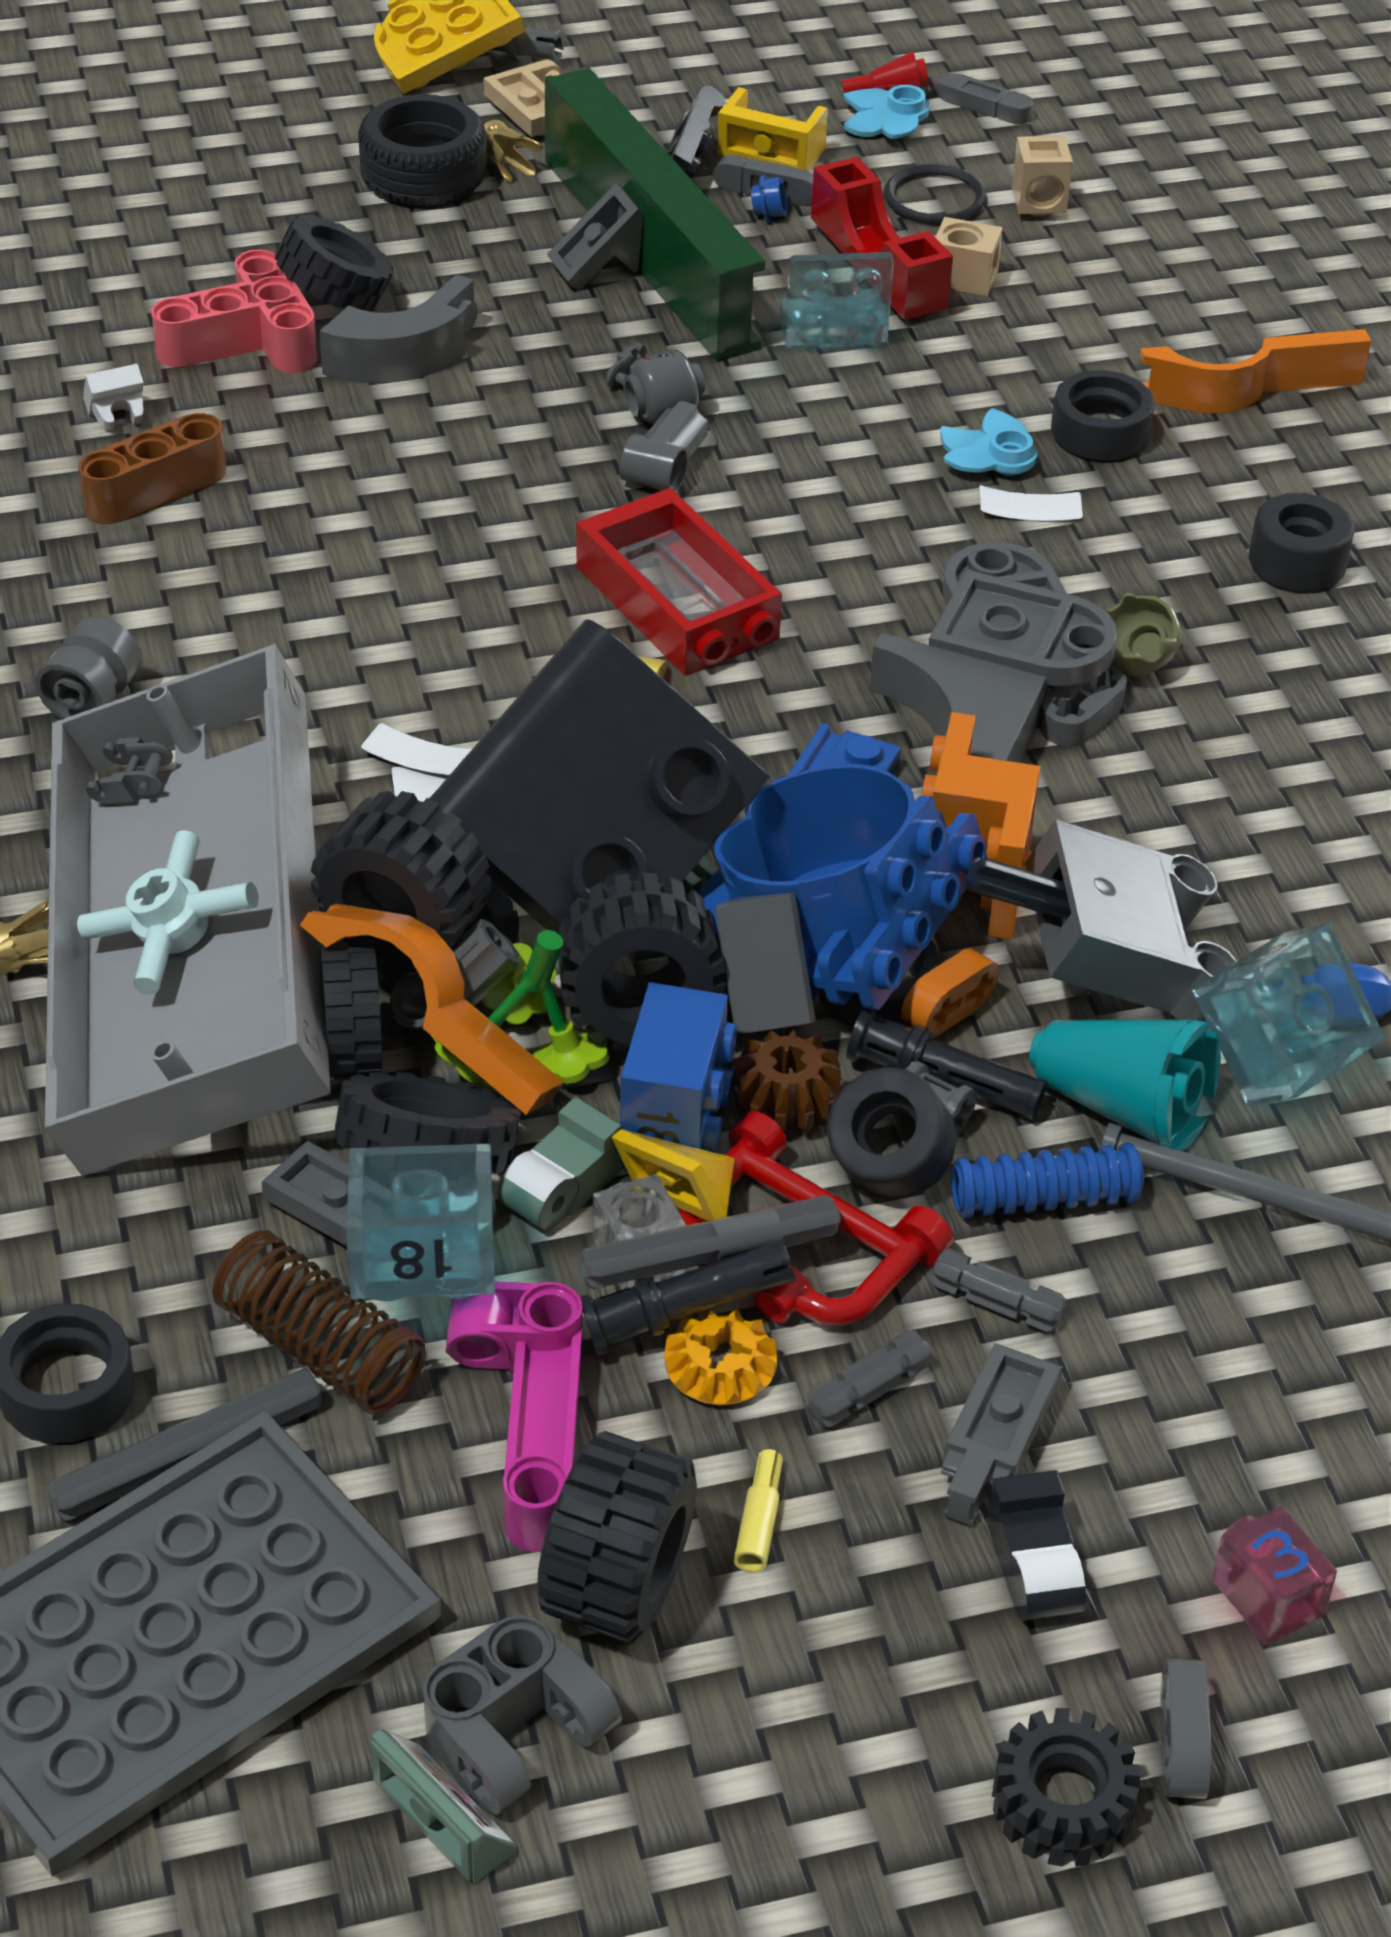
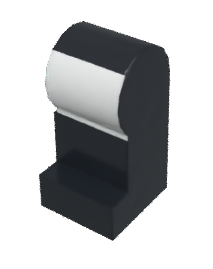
M1058 1470L992 1479L986 1523L1014 1608L1021 1621L1083 1613L1085 1610L1086 1588L1079 1556L1073 1548L1074 1540L1063 1508L1065 1492Z

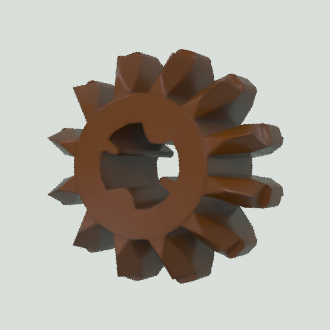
M795 1027L788 1036H779L772 1030H767L762 1041L746 1040L741 1056L736 1058L735 1066L732 1067V1070H735L733 1086L734 1103L737 1106L738 1114L746 1115L750 1111L761 1112L773 1119L783 1132L787 1129L795 1128L806 1137L813 1123L827 1125L831 1105L843 1089L844 1080L841 1078L837 1051L824 1049L820 1035L807 1039L800 1038Z

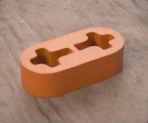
M972 948L960 951L916 981L904 999L901 1008L902 1021L912 1028L917 1024L928 1027L929 1031L933 1032V1038L939 1036L984 1005L997 985L1000 975L999 965Z

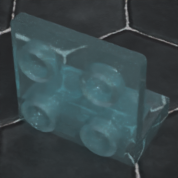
M881 252L791 256L789 258L787 297H780L779 316L786 349L887 345L894 263L892 254Z

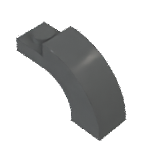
M456 274L427 301L404 311L377 313L347 306L320 330L322 375L360 383H391L427 376L455 363L465 355V332L472 329L478 314V307L474 302V280Z

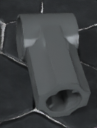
M679 401L675 407L666 409L645 436L633 434L629 437L620 459L619 473L621 479L658 491L671 488L677 492L685 478L689 458L708 435V420L699 413L696 405L688 402Z
M483 919L475 923L451 947L464 980V999L473 1006L480 1002L520 964L517 959L520 954L511 941L498 931L492 923ZM418 971L409 972L401 977L393 987L390 996L391 1013L394 1020L401 1026L431 1036L423 1029L427 1010L423 980Z

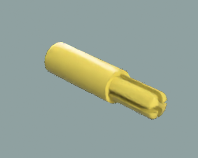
M772 1449L763 1450L758 1455L753 1484L747 1491L734 1556L735 1565L739 1569L751 1573L761 1572L767 1566L780 1495L777 1489L783 1456L780 1453L776 1454V1451Z

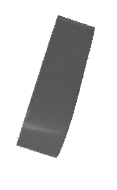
M1111 664L1103 674L1091 681L1055 688L1047 695L1042 705L1040 732L1043 737L1060 746L1080 745L1092 737L1124 705L1127 677L1123 670Z
M1165 1658L1160 1686L1164 1795L1167 1797L1206 1799L1211 1776V1731L1207 1665L1205 1661Z

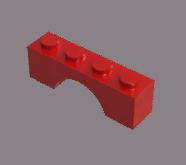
M858 157L814 167L811 219L896 312L905 320L920 318L928 313L948 309L953 255L930 231L901 238L897 235L886 212L881 181Z

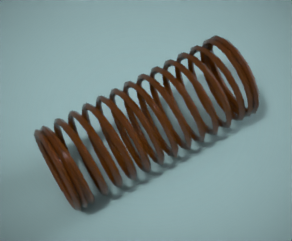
M258 1230L243 1237L229 1250L221 1261L212 1287L214 1302L226 1312H230L237 1320H241L248 1328H252L259 1336H264L269 1343L275 1344L280 1351L286 1352L290 1358L298 1360L300 1365L305 1369H310V1372L316 1377H321L326 1384L333 1385L336 1391L340 1394H345L346 1398L351 1402H356L368 1414H380L394 1407L416 1382L423 1368L426 1356L424 1339L408 1327H401V1323L396 1318L389 1319V1315L384 1310L378 1311L375 1304L366 1302V1299L361 1294H354V1290L349 1286H343V1283L338 1278H331V1274L327 1270H320V1267L315 1262H309L304 1254H297V1251L292 1246H286V1243L270 1230ZM265 1240L257 1244L236 1268L229 1284L227 1302H225L223 1289L232 1267L240 1256L253 1244ZM272 1244V1251L267 1253L255 1265L247 1277L240 1293V1298L233 1301L235 1285L249 1260L260 1249ZM293 1260L291 1269L278 1281L270 1293L265 1306L256 1311L258 1301L275 1285L284 1269V1265ZM269 1261L263 1275L254 1287L249 1290L259 1270ZM304 1268L302 1278L289 1290L281 1302L277 1313L268 1319L270 1308L287 1292L296 1272ZM315 1277L314 1285L302 1296L292 1311L289 1320L279 1327L282 1316L298 1300L307 1281ZM327 1285L325 1294L313 1305L305 1317L301 1328L291 1335L294 1323L310 1307L318 1289ZM343 1292H346L348 1296L344 1297ZM338 1293L336 1303L325 1313L313 1335L303 1342L305 1332L320 1317L329 1298ZM355 1300H357L360 1304L355 1306ZM350 1301L347 1312L337 1321L327 1336L325 1343L314 1351L318 1338L332 1324L340 1307ZM251 1306L250 1314H245L244 1309ZM366 1308H369L372 1312L366 1315ZM361 1310L358 1321L349 1329L339 1344L337 1351L326 1359L329 1347L342 1334L352 1315ZM262 1315L261 1322L256 1321V1317ZM378 1316H380V1317L383 1319V1320H382L381 1322H379V1323H378ZM373 1318L370 1329L361 1337L351 1352L350 1357L338 1367L341 1355L355 1340L363 1324ZM274 1322L273 1330H268L267 1325ZM392 1324L395 1327V1329L389 1332L390 1325ZM384 1327L381 1339L371 1348L362 1365L350 1375L354 1361L367 1348L374 1333ZM286 1330L285 1338H279L278 1333ZM297 1338L296 1346H291L290 1341ZM408 1341L404 1356L395 1371L381 1386L368 1394L369 1385L388 1367L399 1345ZM414 1341L415 1351L413 1359L404 1377L384 1399L375 1404H367V1400L381 1394L402 1372L410 1358ZM309 1346L308 1354H302L301 1349ZM321 1354L320 1362L314 1363L313 1357ZM332 1362L331 1370L325 1371V1365ZM344 1370L343 1378L337 1379L336 1374ZM356 1378L355 1387L349 1388L348 1382Z

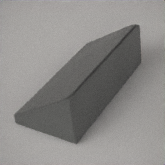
M795 892L739 897L718 904L715 913L726 970L733 1022L737 1024V1033H751L815 1022Z

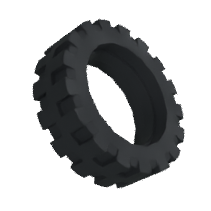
M373 1072L369 1074V1077L359 1074L352 1076L350 1081L345 1080L342 1083L334 1138H338L337 1143L341 1147L352 1148V1153L364 1159L375 1158L377 1159V1164L394 1168L398 1165L409 1167V1172L426 1175L427 1171L439 1172L444 1177H460V1173H466L471 1177L487 1176L488 1171L494 1174L502 1173L512 1163L521 1112L515 1109L516 1106L509 1100H500L499 1094L490 1090H475L476 1086L459 1081L453 1084L445 1082L446 1078L428 1075L427 1079L418 1078L414 1073L397 1072L396 1076H390L385 1072Z

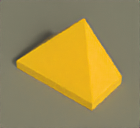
M620 1129L611 1137L636 1189L707 1221L727 1217L734 1165L733 1157Z

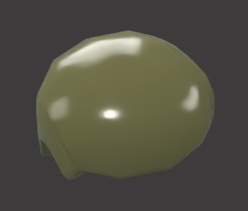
M1125 593L1117 605L1109 609L1103 608L1113 619L1117 630L1115 655L1111 664L1123 670L1126 676L1138 678L1149 675L1162 668L1175 657L1181 645L1182 629L1172 606L1156 596H1134L1133 594Z

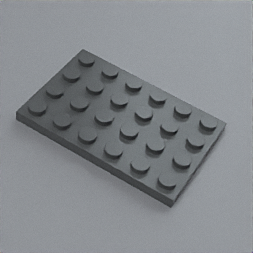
M264 1410L0 1572V1811L53 1877L442 1618L441 1600Z

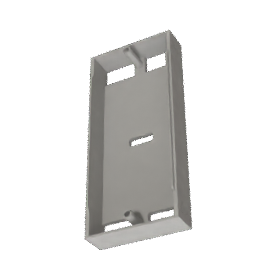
M276 644L52 723L45 1129L82 1176L331 1094L320 942L300 926L308 912L319 911L317 906L319 904L318 897L313 894L311 881L315 878V875L311 872V866L316 855L306 697ZM265 713V740L210 758L209 735L211 732ZM141 737L144 743L156 742L166 747L175 745L176 768L173 772L157 777L161 782V788L157 794L139 795L135 802L110 804L97 802L87 794L86 787L88 782H95L97 772L118 765L104 756L103 748L105 743H113L116 747L118 738ZM183 830L191 831L199 837L200 843L190 880L201 891L252 882L258 891V905L255 908L223 913L208 918L209 923L206 933L197 944L184 952L169 954L159 991L155 994H144L134 987L133 982L145 942L141 941L134 931L85 940L78 932L77 920L82 914L126 906L127 892L139 877L151 870L166 868L175 834Z

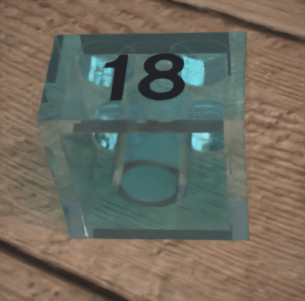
M1330 922L1281 933L1192 989L1207 1023L1211 1024V1031L1218 1033L1221 1052L1248 1106L1297 1098L1385 1039Z
M491 1144L350 1148L346 1229L351 1299L373 1298L379 1301H394L402 1297L446 1296L462 1299L473 1295L495 1294Z

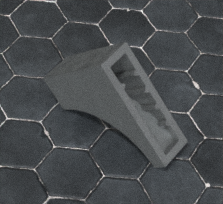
M880 633L873 646L870 691L887 696L909 707L924 718L938 735L942 736L947 734L951 712L976 715L971 756L1021 763L1040 725L1047 677Z

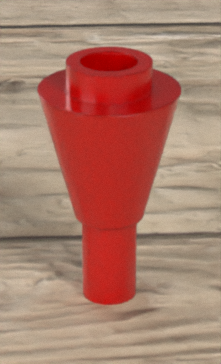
M911 51L871 71L868 75L841 80L844 95L847 92L871 88L889 91L891 88L899 85H912L921 89L928 87L929 81L924 58L916 60L914 51Z

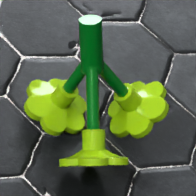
M544 930L538 934L533 950L527 944H513L520 954L517 958L520 964L498 983L481 1002L486 1008L495 1010L488 1019L498 1027L504 1021L509 1024L519 1025L526 1022L532 1014L548 1012L552 1023L548 1032L552 1042L540 1046L533 1056L566 1084L576 1083L584 1079L590 1070L600 1068L608 1062L610 1058L606 1047L608 1041L606 1038L601 1043H597L588 1037L587 1032L583 1033L582 1031L575 1030L573 1022L565 1020L552 986L556 978L555 966L563 946V939L554 931ZM432 1037L437 1042L434 1047L438 1055L450 1065L455 1066L461 1076L471 1083L478 1084L481 1081L483 1084L491 1086Z

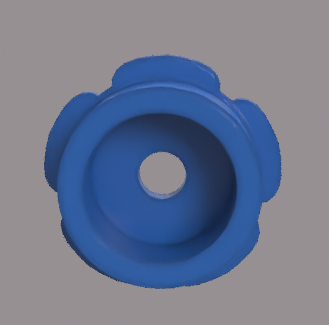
M762 175L759 179V185L752 186L751 188L752 206L756 216L764 215L765 221L771 223L772 218L786 217L787 195L781 177L769 179L768 176Z

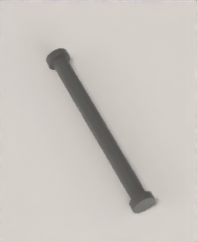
M1109 1123L1106 1128L1101 1145L1110 1144L1114 1150H1119L1122 1143H1132L1140 1154L1144 1168L1391 1242V1213L1123 1134V1126Z

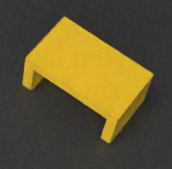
M738 87L718 113L717 155H736L746 157L748 160L755 159L810 171L826 148L828 108L817 106L806 122L747 109L748 89Z

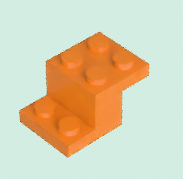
M951 712L946 736L935 735L929 770L937 772V776L925 775L921 796H931L934 798L936 809L942 812L947 827L951 825L960 813L974 814L977 818L980 833L987 842V858L1026 870L1025 861L1029 857L1041 766L971 756L976 715ZM981 895L980 909L991 911L988 936L1013 940L1019 906Z

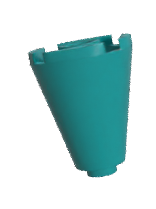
M1054 1020L1045 1030H1040L1035 1035L1030 1047L1029 1062L1031 1067L1035 1068L1036 1077L1048 1081L1047 1087L1153 1143L1184 1151L1192 1146L1207 1118L1195 1116L1202 1096L1213 1099L1215 1097L1221 1064L1220 1038L1217 1032L1207 1030L1211 1024L1199 1020Z

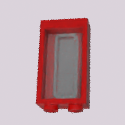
M671 488L576 522V567L684 676L780 638L782 593Z

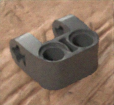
M526 1615L509 1616L496 1622L436 1664L427 1674L423 1684L425 1730L428 1744L463 1788L479 1805L493 1815L499 1814L530 1791L531 1787L527 1770L518 1754L504 1739L506 1736L544 1710L576 1743L583 1747H589L619 1726L622 1721L618 1702L603 1679L572 1648L550 1631L546 1624L537 1618ZM516 1664L529 1665V1667L520 1669L512 1668L510 1666ZM454 1707L470 1708L465 1712L455 1713L447 1711Z

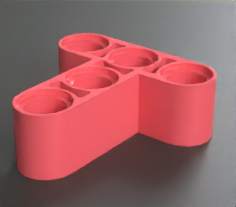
M260 249L250 250L240 254L235 260V284L166 298L153 305L151 314L156 358L161 364L169 367H186L263 350L277 370L287 373L303 372L311 369L317 362L314 313L296 283L289 280L284 275L283 270L277 266L275 253Z

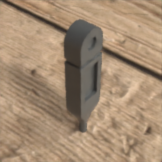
M962 74L928 76L929 85L942 100L994 118L998 117L1000 120L1013 124H1025L1032 119L1034 102L1031 97L1015 91L1010 92L1009 89Z
M726 155L719 161L713 172L714 181L720 188L737 193L744 192L746 195H751L752 186L759 185V179L762 175L768 176L769 179L781 177L785 185L787 203L807 205L812 202L813 174L807 170L755 159L748 160L746 157Z

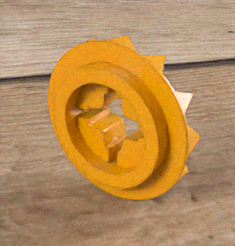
M737 1307L729 1315H716L711 1309H707L700 1318H681L677 1331L674 1334L667 1335L664 1354L665 1369L671 1382L682 1393L692 1399L713 1405L741 1403L760 1394L772 1381L777 1368L776 1339L767 1336L762 1319L750 1322L744 1320ZM719 1343H730V1346H732L731 1353H727L723 1361L718 1362L716 1369H712L710 1351H715Z

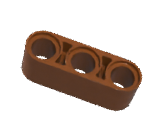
M206 413L188 414L84 456L78 464V472L85 516L92 522L99 524L118 523L220 481L226 474L223 426L219 418Z

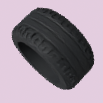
M430 94L401 96L385 101L375 107L363 118L360 124L358 139L362 178L373 192L390 202L411 207H434L450 204L468 196L480 186L485 177L487 155L484 123L474 110L460 101Z

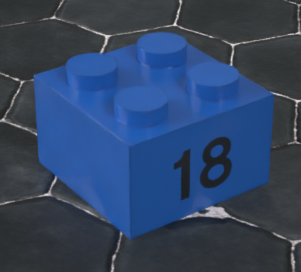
M649 982L621 1074L620 1125H622L623 1130L713 1153L718 1152L722 1132V1117H716V1113L719 1108L729 1109L734 1089L735 1070L724 1068L725 1063L732 1062L737 1038V1024L727 1022L728 995ZM621 1158V1169L627 1170Z

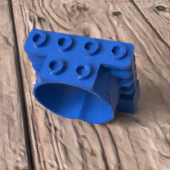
M861 764L828 765L789 777L785 776L763 786L745 806L746 817L730 825L717 838L714 852L719 869L698 894L704 900L705 910L711 909L717 925L715 911L718 904L739 897L795 892L812 1000L821 989H825L829 1003L846 1005L855 993H859L864 1008L879 1010L891 993L898 988L902 978L922 950L929 945L932 936L950 911L957 906L959 899L967 889L965 880L970 863L976 858H987V842L980 833L977 818L974 814L960 813L951 825L947 827L942 812L936 809L933 797L919 796L915 800L907 783L904 784L885 769ZM667 955L668 961L670 962L672 957ZM724 973L725 981H726V987H725V993H724V994H726V995L729 996L728 986H727V980H726V973Z

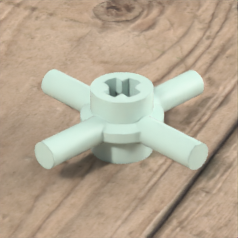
M183 830L175 834L166 868L154 869L139 877L127 892L126 906L82 914L77 920L78 932L85 940L134 931L137 937L145 942L133 982L134 987L144 994H155L159 991L169 954L184 952L201 940L208 928V916L255 908L258 905V891L252 882L201 891L190 880L200 843L199 837L191 831Z

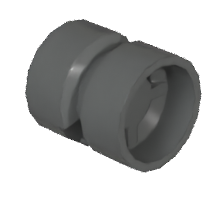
M100 616L87 617L78 623L63 641L61 648L56 650L39 669L35 678L36 692L42 703L60 719H65L115 701V696L122 692L139 672L143 663L141 649L136 639L115 621Z

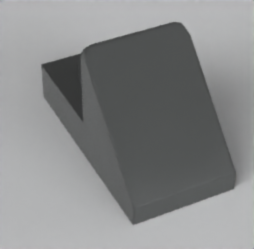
M616 182L547 253V256L564 278L578 291L614 255L636 273L639 268L644 213Z

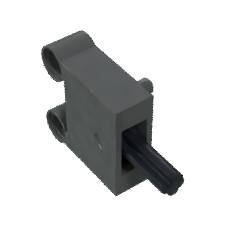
M1056 819L1025 861L1026 870L988 858L973 859L969 865L965 885L970 892L1036 912L1050 978L1066 982L1068 990L1075 996L1084 997L1090 990H1094L1169 1012L1178 1020L1207 1022L1242 978L1241 967L1236 969L1239 965L1238 961L1222 946L1209 941L1197 942L1193 947H1189L1184 931L1217 890V880L1214 874L1205 864L1186 854L1168 855Z

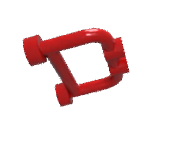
M750 1111L730 1130L728 1137L732 1148L725 1156L734 1158L731 1187L745 1174L792 1202L825 1195L833 1198L836 1209L840 1211L841 1222L838 1223V1229L886 1256L854 1292L842 1298H829L813 1290L807 1278L799 1270L792 1267L796 1282L791 1284L785 1283L755 1293L753 1296L758 1310L770 1321L783 1324L795 1311L807 1319L823 1325L844 1326L861 1321L882 1303L917 1263L925 1266L934 1265L942 1251L952 1246L954 1237L950 1226L938 1213L924 1206L912 1207L894 1228H891L778 1163L776 1160L787 1149V1139L780 1126L769 1116L758 1111ZM678 1208V1227L705 1222L704 1219ZM709 1264L700 1265V1266H698V1268L703 1267V1266H706V1265H709Z

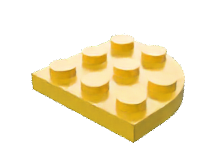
M390 0L387 4L390 11L382 25L376 23L374 42L384 69L401 92L405 94L413 89L426 86L431 80L454 68L465 66L471 59L495 47L507 44L512 38L526 32L521 15L508 0Z

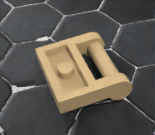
M548 59L484 78V95L531 137L545 136L544 77L563 74V71L556 63Z

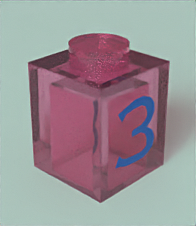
M1283 1506L1256 1519L1253 1516L1241 1518L1223 1533L1219 1542L1220 1545L1212 1581L1265 1645L1326 1614L1337 1570Z

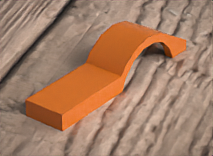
M1365 329L1267 337L1263 339L1262 348L1253 357L1238 363L1229 364L1197 362L1177 354L1168 346L1141 348L1140 359L1143 365L1151 366L1149 382H1144L1143 384L1150 389L1157 404L1197 413L1224 414L1247 408L1260 400L1263 393L1363 384L1371 339Z
M342 904L331 905L327 912H308L301 922L300 926L326 948L333 946L344 938L351 940L360 935H370L391 942L406 954L413 962L424 984L427 1010L423 1029L525 1115L550 1103L565 1083L464 999V980L455 954L435 929L409 915Z

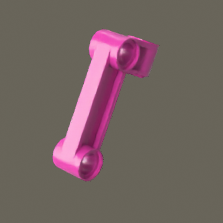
M484 1278L469 1279L456 1286L452 1292L445 1353L456 1362L468 1367L509 1369L510 1372H513L505 1472L502 1479L504 1529L510 1542L518 1548L530 1552H541L557 1499L574 1465L581 1356L583 1353L582 1301L574 1289L566 1284L557 1282L520 1283L497 1282Z

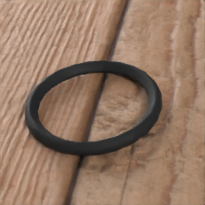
M923 164L904 168L896 172L887 181L884 188L885 200L889 207L897 214L915 222L931 225H941L944 217L966 221L975 216L983 208L986 201L985 189L977 178L964 170L941 164ZM919 175H942L961 180L970 185L976 193V199L968 209L949 214H929L909 209L900 204L894 195V189L900 181Z

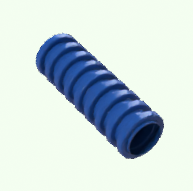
M1130 1142L1122 1143L1119 1150H1114L1110 1144L1101 1145L1098 1152H1094L1089 1146H1084L1078 1150V1154H1073L1069 1148H1062L1057 1156H1053L1049 1150H1041L1037 1154V1158H1032L1028 1152H1020L1016 1160H1011L1008 1154H999L995 1162H990L987 1156H978L973 1164H970L966 1158H957L951 1171L954 1206L963 1219L972 1218L974 1211H980L984 1217H990L995 1213V1209H1001L1003 1214L1011 1215L1015 1212L1016 1207H1021L1025 1213H1032L1036 1210L1037 1205H1042L1046 1211H1054L1058 1203H1062L1066 1209H1074L1078 1205V1201H1083L1087 1207H1095L1099 1199H1103L1107 1205H1116L1120 1197H1124L1128 1203H1136L1140 1199L1144 1186L1141 1157L1138 1150Z

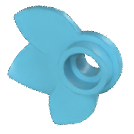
M912 85L895 86L889 91L880 88L856 90L844 93L843 99L858 111L844 123V129L848 133L860 137H874L881 133L890 139L906 137L918 129V122L924 120L929 114V103L925 99V92L919 87Z
M992 408L986 413L981 430H964L946 426L940 428L941 443L948 452L944 456V462L955 469L966 472L995 470L997 473L1005 476H1015L1028 471L1036 463L1037 449L1033 445L1031 435L1026 432L1025 425L997 409Z

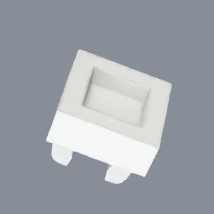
M138 364L91 373L85 376L83 400L89 417L95 416L104 431L113 430L114 417L112 412L122 409L130 414L134 426L141 424L144 382Z

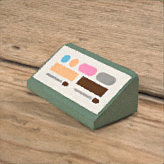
M379 1729L371 1735L374 1782L469 1882L472 1881L476 1884L517 1850L515 1842L423 1747L409 1739L383 1729Z

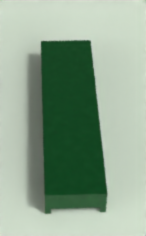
M590 68L556 76H545V163L587 212L616 182L627 192L644 213L638 271L716 362L761 349L762 340L751 329L753 273L765 270V260Z

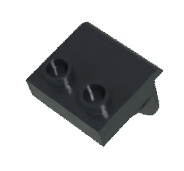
M585 619L429 799L439 803V809L447 815L452 812L462 821L459 825L465 832L473 833L479 842L476 847L477 851L486 855L489 868L485 874L491 878V881L546 930L559 934L563 918L571 919L570 906L578 897L589 901V888L599 882H602L608 888L616 885L615 876L629 874L630 881H641L643 873L657 874L658 883L664 885L670 877L682 882L713 846L719 835L729 827L771 776L616 636L600 624Z

